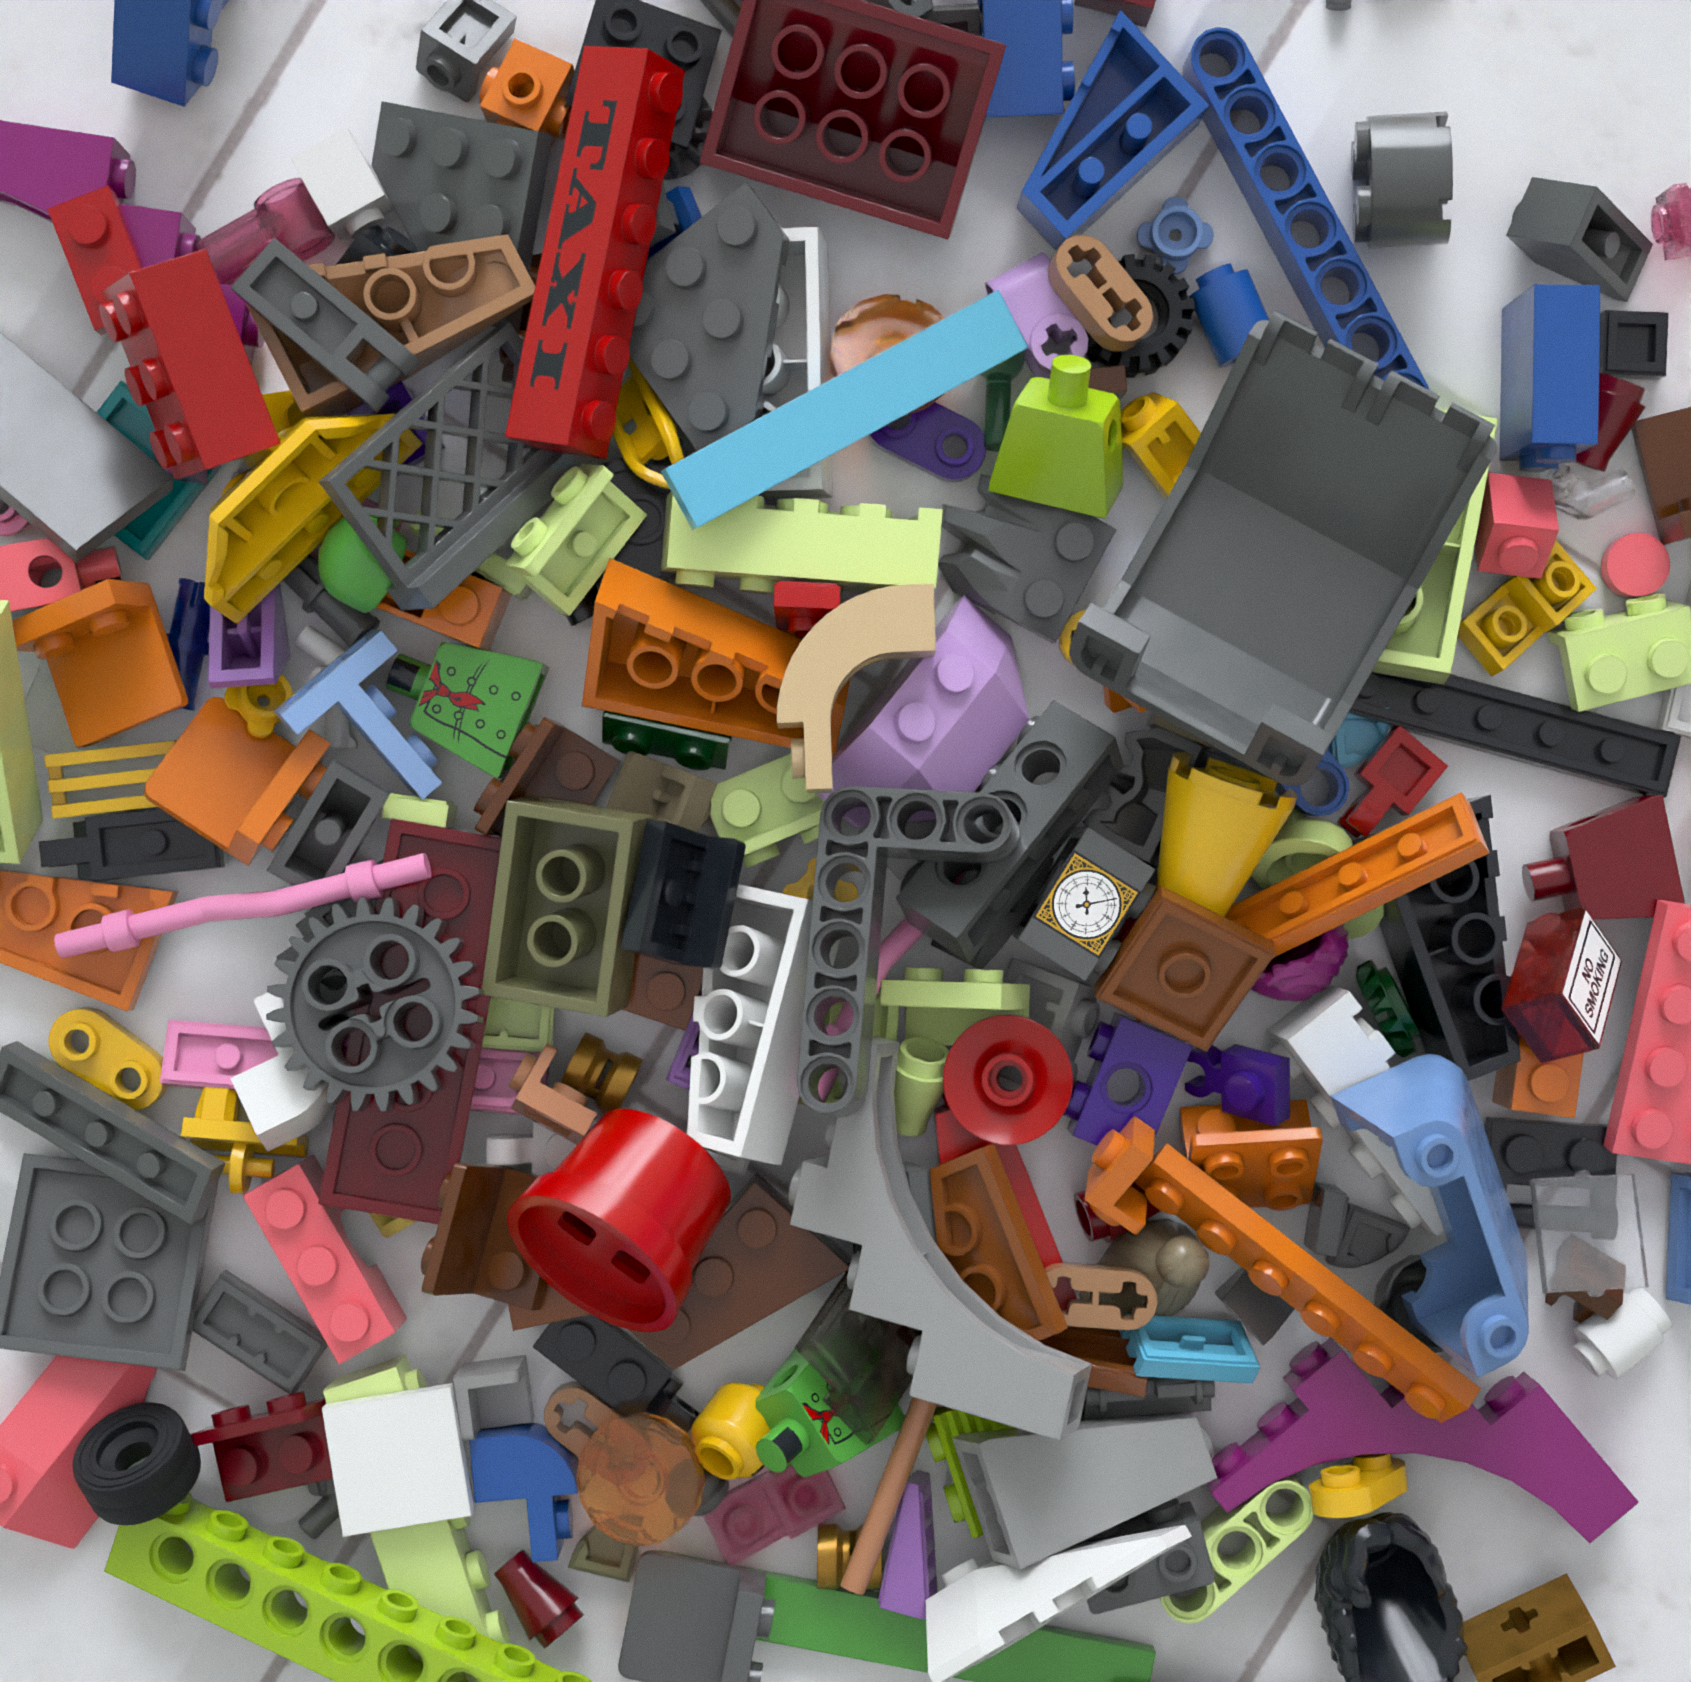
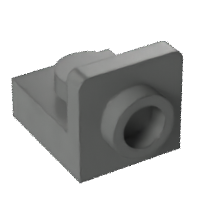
M447 0L421 29L416 70L426 77L434 87L442 91H448L464 102H469L476 94L481 70L514 33L517 15L493 0Z

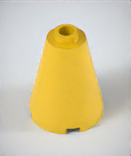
M1173 753L1170 765L1168 766L1156 891L1161 885L1225 917L1294 809L1297 794L1292 789H1289L1279 797L1274 794L1277 781L1240 766L1208 757L1205 769L1188 766L1191 753Z

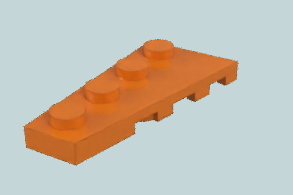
M0 870V963L125 1011L134 1010L163 934L141 939V944L138 947L114 953L108 948L64 959L57 953L55 935L101 923L102 917L107 914L127 909L137 914L173 905L179 891Z

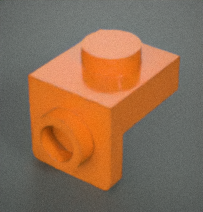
M1133 1116L1120 1133L1114 1129L1110 1130L1097 1145L1091 1158L1094 1164L1089 1168L1087 1174L1085 1201L1089 1203L1093 1212L1107 1224L1112 1226L1121 1225L1137 1235L1146 1225L1147 1198L1131 1185L1153 1160L1155 1130L1136 1116Z

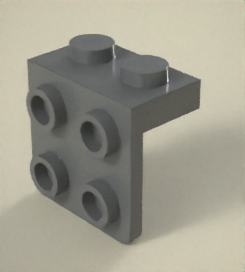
M655 1550L645 1551L640 1556L637 1565L618 1663L620 1674L627 1679L642 1682H760L763 1663L752 1661L756 1637L769 1639L776 1601L764 1598L767 1572Z

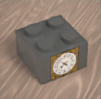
M1076 827L1050 868L1035 900L1012 936L1084 981L1087 980L1092 971L1102 975L1120 948L1121 942L1113 936L1125 917H1131L1136 920L1154 894L1156 887L1150 884L1148 880L1155 869L1092 829Z

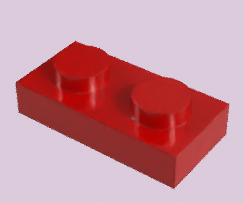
M109 185L47 208L94 331L101 336L107 334L99 311V305L105 303L101 292L129 272L144 268L117 195Z

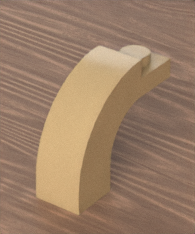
M934 584L888 586L855 596L840 604L814 625L792 655L780 687L777 704L778 729L804 728V738L791 739L792 779L805 778L806 793L833 792L831 716L836 698L846 682L858 671L876 662L891 659L934 658L936 652Z

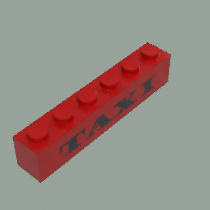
M584 46L505 433L507 438L544 451L606 459L610 438L615 430L616 409L623 374L629 362V345L637 306L643 294L642 281L650 242L656 230V212L663 178L669 166V149L677 110L683 98L682 85L685 70L648 48Z

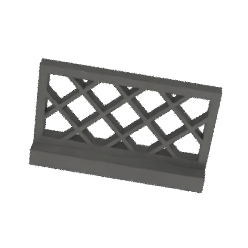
M510 322L501 323L319 481L320 485L393 582L386 590L401 610L435 608L553 498L551 491L564 473L572 467L590 464L596 459L593 457L544 451L507 438L505 434L484 431L487 395L511 399L512 403L524 342ZM500 347L503 348L514 364L512 389L488 384L489 359ZM473 372L472 381L463 380ZM452 389L471 392L469 428L443 424L445 395ZM428 411V420H420L419 418ZM408 428L427 431L424 468L398 464L400 435ZM442 434L468 438L465 474L440 471ZM483 441L508 445L506 473L498 480L481 477ZM524 448L531 449L525 456H523ZM383 450L382 461L372 460ZM362 468L381 471L379 509L361 506L345 484ZM397 474L423 478L421 515L394 511ZM439 480L464 484L462 513L454 520L436 517ZM480 487L488 488L481 496H479ZM370 517L378 518L377 526ZM393 521L420 525L418 553L406 564L402 562L392 548ZM435 527L444 528L435 536Z

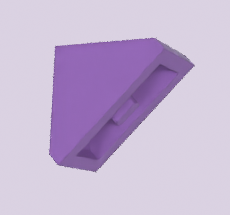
M280 583L238 624L210 606L208 684L210 687L224 688L276 684L291 656Z

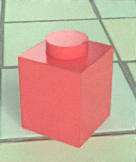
M1488 472L1475 540L1477 571L1541 579L1559 532L1552 480Z

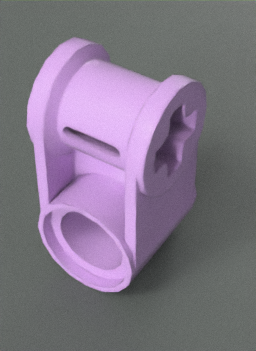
M1041 252L985 282V289L987 295L997 290L1000 291L1028 346L1021 354L1031 372L1036 377L1050 379L1052 360L1059 355L1054 353L1046 356L1043 353L1048 338L1052 337L1057 345L1067 342L1070 345L1067 355H1077L1084 358L1088 349V336L1085 328L1050 284L1047 270L1050 259Z

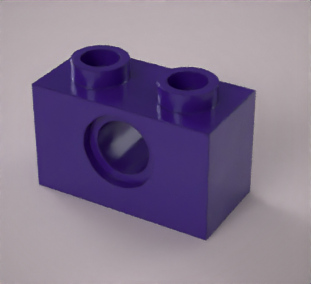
M1116 1012L1110 1024L1101 1021L1094 1032L1087 1051V1057L1094 1059V1064L1086 1083L1078 1080L1075 1081L1069 1105L1063 1116L1070 1118L1067 1127L1068 1131L1072 1136L1097 1146L1110 1130L1114 1129L1120 1133L1131 1118L1136 1116L1155 1130L1156 1137L1193 1046L1177 1037ZM1120 1069L1135 1070L1139 1077V1089L1135 1096L1123 1102L1110 1099L1107 1093V1082L1110 1076Z

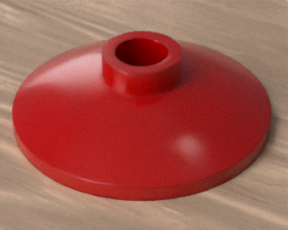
M997 1015L973 1024L956 1039L945 1061L943 1088L951 1112L967 1131L990 1143L1018 1145L1033 1141L1046 1134L1061 1119L1071 1099L1073 1071L1066 1049L1056 1035L1047 1027L1033 1019L1019 1015ZM1013 1066L1021 1072L1022 1083L1018 1089L1009 1090L1001 1085L999 1073L1003 1067Z

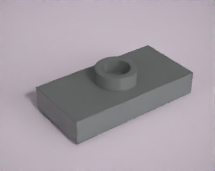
M224 1270L219 1275L195 1313L193 1332L288 1394L296 1393L328 1346L319 1330L227 1270Z

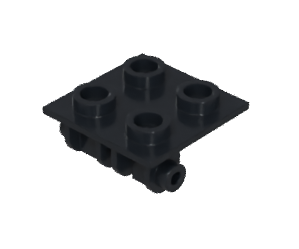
M595 0L564 106L572 108L584 46L648 48L685 70L682 85L683 98L677 110L671 144L687 150L722 30L640 0Z

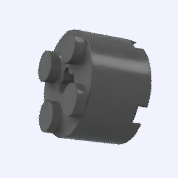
M1447 111L1367 116L1366 121L1355 122L1354 141L1351 142L1352 180H1364V186H1357L1356 204H1353L1354 243L1367 242L1368 248L1448 244L1452 219L1443 220L1442 205H1447L1448 200L1453 199L1451 128L1446 126L1448 119Z

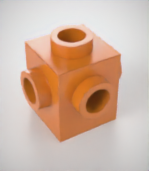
M514 38L499 68H491L482 83L479 101L486 121L553 135L552 148L557 138L563 140L566 137L571 109L564 105L575 71L573 64Z

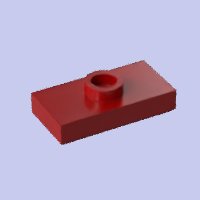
M778 581V584H774L773 607L776 627L792 636L805 637L814 625L841 604V586L837 584Z

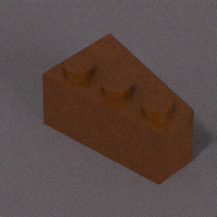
M756 1172L731 1200L724 1216L693 1268L691 1290L673 1324L658 1332L629 1331L670 1368L675 1370L848 1271L851 1256L829 1236L790 1225L794 1206L790 1205L788 1199Z

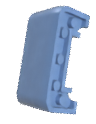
M1425 1054L1330 1095L1341 1126L1350 1132L1367 1129L1378 1136L1381 1142L1389 1147H1393L1397 1162L1403 1173L1420 1186L1429 1187L1448 1242L1420 1254L1422 1263L1426 1267L1424 1282L1417 1293L1410 1291L1401 1296L1410 1323L1477 1378L1511 1362L1518 1357L1525 1347L1529 1334L1528 1262L1526 1249L1468 1079L1462 1069L1440 1055Z

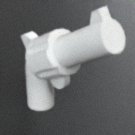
M310 625L305 627L295 643L297 648L326 667L345 651L342 646ZM316 667L315 669H313V671L311 672V679L315 677L319 672H321L325 667ZM334 704L325 712L324 739L331 743L330 748L357 749L358 741L350 736V721Z

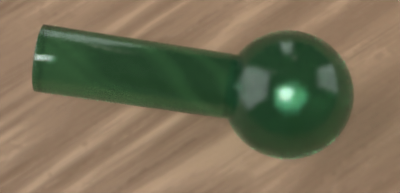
M1024 350L980 374L986 379L984 448L986 450L999 452L1010 418L1011 381L1023 369L1025 362Z

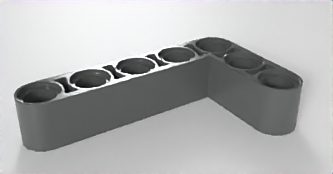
M849 786L832 792L824 801L819 823L797 1074L798 1093L802 1101L812 1110L834 1118L848 1117L858 1111L866 1099L869 1083L887 858L987 864L1001 862L1009 857L1017 848L1020 832L1019 825L1010 809L997 796L974 792ZM855 807L869 808L871 818L864 832L856 836L842 835L841 821L846 812ZM923 810L936 814V826L929 836L920 840L906 837L905 827L911 815ZM985 814L1000 816L1003 819V828L997 839L985 844L976 843L971 840V827L977 818ZM853 871L863 873L865 886L860 896L851 902L838 901L835 895V887L841 876ZM842 937H855L859 942L857 959L847 968H833L829 957L833 944ZM839 1002L850 1003L854 1015L850 1028L841 1035H828L824 1028V1017L827 1010ZM841 1068L844 1070L848 1080L846 1093L835 1103L826 1104L822 1101L818 1092L819 1080L828 1070Z

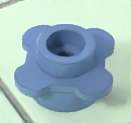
M1180 197L1168 198L1163 203L1162 211L1152 222L1141 224L1137 231L1138 244L1144 249H1151L1162 260L1163 267L1167 262L1175 267L1176 270L1173 274L1184 272L1188 266V259L1198 249L1208 248L1214 237L1212 227L1208 223L1202 222L1198 214L1188 208L1187 201ZM1172 230L1180 232L1181 239L1179 241H1172L1170 239L1169 233Z

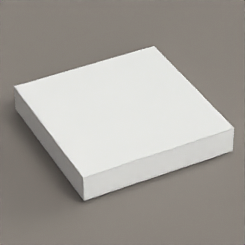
M454 1383L326 1403L322 1407L343 1537L472 1516L474 1504L464 1443L460 1434Z

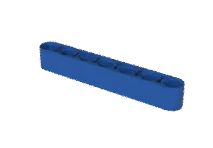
M1215 27L1204 31L1197 37L1183 65L1182 76L1209 104L1202 119L1312 326L1318 332V337L1324 348L1328 341L1332 339L1353 350L1351 346L1353 334L1366 333L1375 339L1379 347V357L1377 361H1374L1379 366L1374 376L1385 381L1390 371H1393L1429 390L1428 384L1246 43L1238 33L1228 28ZM1209 53L1222 56L1228 62L1230 74L1223 77H1213L1207 74L1201 67L1199 58ZM1238 109L1252 112L1259 121L1260 131L1253 134L1241 133L1232 125L1230 113ZM1268 165L1282 168L1288 175L1290 181L1289 189L1274 191L1268 188L1262 181L1260 175L1261 168ZM1304 221L1312 224L1320 237L1319 246L1305 248L1297 244L1291 234V223ZM1335 277L1342 280L1348 287L1349 302L1344 305H1336L1329 302L1321 290L1323 278Z

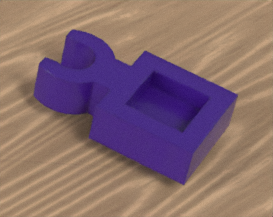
M1234 1044L1224 1051L1211 1045L1207 1052L1197 1047L1192 1048L1187 1061L1200 1065L1204 1070L1205 1076L1199 1075L1186 1082L1185 1091L1199 1098L1207 1097L1214 1092L1219 1093L1222 1097L1223 1112L1272 1126H1277L1290 1118V1058Z

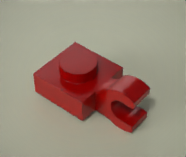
M1401 725L1394 726L1354 774L1368 788L1345 810L1337 823L1355 838H1358L1360 835L1367 837L1390 807L1401 816L1409 815L1447 769L1448 765Z

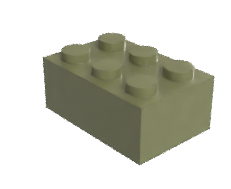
M533 795L507 800L482 984L484 995L608 1017L628 1006L635 953L621 950L620 947L647 820H654V816Z

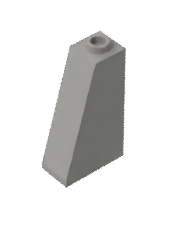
M1175 1413L1080 1421L1079 1429L1061 1441L1019 1428L962 1433L952 1438L992 1561L1019 1570L1217 1479L1211 1460L1213 1445L1209 1434L1199 1423L1197 1417Z

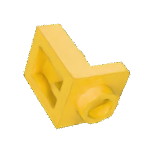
M1155 392L1132 400L1121 410L1122 448L1130 453L1160 494L1167 498L1189 460L1201 434L1178 402Z

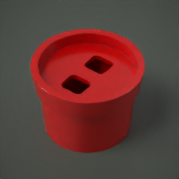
M615 1109L605 1113L553 1172L539 1176L516 1199L508 1210L507 1224L512 1240L523 1258L548 1285L567 1300L589 1314L618 1327L638 1332H658L673 1324L692 1287V1270L730 1205L731 1190L728 1180L717 1162L688 1134L652 1114L634 1109Z

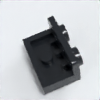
M647 820L620 949L674 965L714 970L720 969L746 848L745 843L734 838L710 837L666 821Z

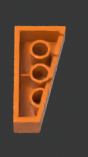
M609 558L594 605L582 706L791 748V739L804 738V728L778 729L777 704L786 668L803 639L789 635L770 625ZM851 678L839 692L832 710V755L837 749Z

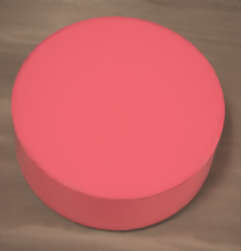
M1632 533L1614 540L1606 548L1601 559V574L1605 584L1615 594L1625 598L1641 597L1654 593L1665 583L1670 571V558L1665 546L1657 538L1645 533Z

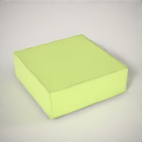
M390 793L383 806L381 818H393L431 826L454 828L457 806L454 805V802L431 798H424L422 800L417 796Z

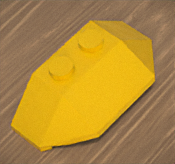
M395 414L304 416L295 426L288 427L278 434L281 444L270 447L269 451L248 472L236 475L227 483L223 489L222 497L210 508L204 599L212 608L238 624L323 541L329 527L341 519L343 515L319 481ZM409 428L400 435L398 464H402L423 444ZM383 450L372 460L382 461ZM362 468L345 483L360 504L380 486L381 471Z

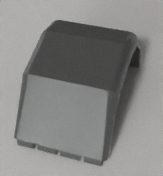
M1276 310L1269 321H1258L1249 332L1181 475L1103 608L1091 602L1082 615L1070 644L1069 655L1076 668L1087 677L1268 777L1285 785L1298 786L1305 784L1311 778L1494 457L1497 451V443L1490 437L1495 424L1453 402L1447 413L1435 408L1440 397L1439 395L1393 371H1390L1385 381L1374 376L1379 366L1378 363L1332 339L1328 341L1325 349L1315 345L1314 343L1318 336L1317 331Z

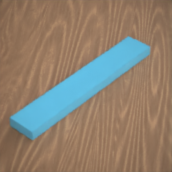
M997 290L663 469L661 473L691 529L694 530L1022 352L1028 346L1000 291Z

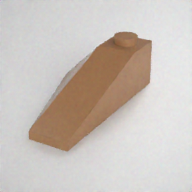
M508 234L430 246L427 251L387 257L383 253L363 256V261L331 266H325L324 263L308 265L418 358L420 364L408 377L401 374L392 386L400 381H405L533 300L535 285ZM246 304L304 416L345 415L363 404L348 388ZM367 345L352 364L366 374L381 356Z

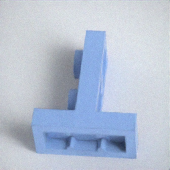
M371 629L273 712L291 732L299 735L336 704L409 791L423 800L442 784L441 780L431 770L439 763L438 759L416 734L413 733L407 739L400 734L389 721L398 714L397 711L373 684L366 690L359 686L360 682L398 651L381 630Z

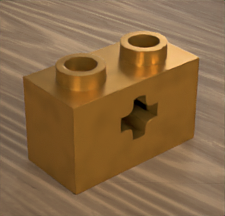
M1567 1573L1463 1622L1464 1641L1469 1648L1468 1654L1465 1656L1478 1682H1585L1616 1667L1592 1616Z

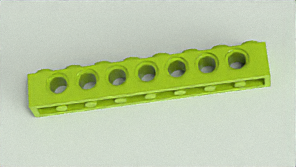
M190 1492L175 1507L153 1520L136 1525H119L104 1572L335 1682H468L465 1673L475 1677L478 1682H592L580 1673L560 1671L536 1660L534 1654L522 1646L502 1644L477 1632L473 1624L462 1618L444 1617L419 1605L418 1600L409 1593L394 1589L387 1590L361 1577V1574L355 1568L349 1565L329 1563L305 1552L304 1547L293 1539L282 1536L273 1537L248 1525V1521L235 1512L216 1510L192 1499ZM183 1540H185L190 1545L193 1554L187 1550ZM238 1565L247 1572L250 1581L243 1577ZM294 1592L304 1599L307 1608L297 1601ZM351 1619L361 1625L365 1635H362L353 1627ZM407 1645L418 1651L423 1662L416 1660L410 1654Z

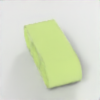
M1296 1474L1269 1484L1228 1513L1219 1505L1200 1522L1215 1580L1210 1585L1199 1587L1195 1593L1187 1597L1173 1595L1161 1597L1160 1601L1168 1615L1176 1621L1187 1624L1200 1622L1207 1618L1308 1528L1314 1516L1311 1497ZM1279 1489L1295 1491L1294 1502L1288 1510L1278 1514L1266 1511L1267 1499L1273 1492ZM1239 1531L1248 1535L1246 1546L1241 1552L1229 1556L1218 1552L1219 1542L1226 1534Z

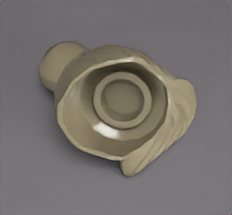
M1160 1219L1146 1222V1225L1137 1235L1128 1231L1113 1240L1103 1257L1095 1265L1129 1267L1139 1270L1149 1278L1156 1290L1158 1304L1155 1315L1173 1316L1179 1310H1183L1196 1295L1201 1281L1205 1279L1209 1270V1255L1203 1248L1202 1243L1186 1225L1170 1219ZM1130 1281L1123 1282V1288L1120 1293L1099 1292V1301L1117 1303L1121 1315L1124 1316L1126 1313L1131 1314L1133 1305L1144 1304L1145 1296L1137 1294L1133 1282ZM1080 1291V1299L1090 1300V1292ZM1106 1329V1330H1111V1331H1117V1332H1119V1330Z

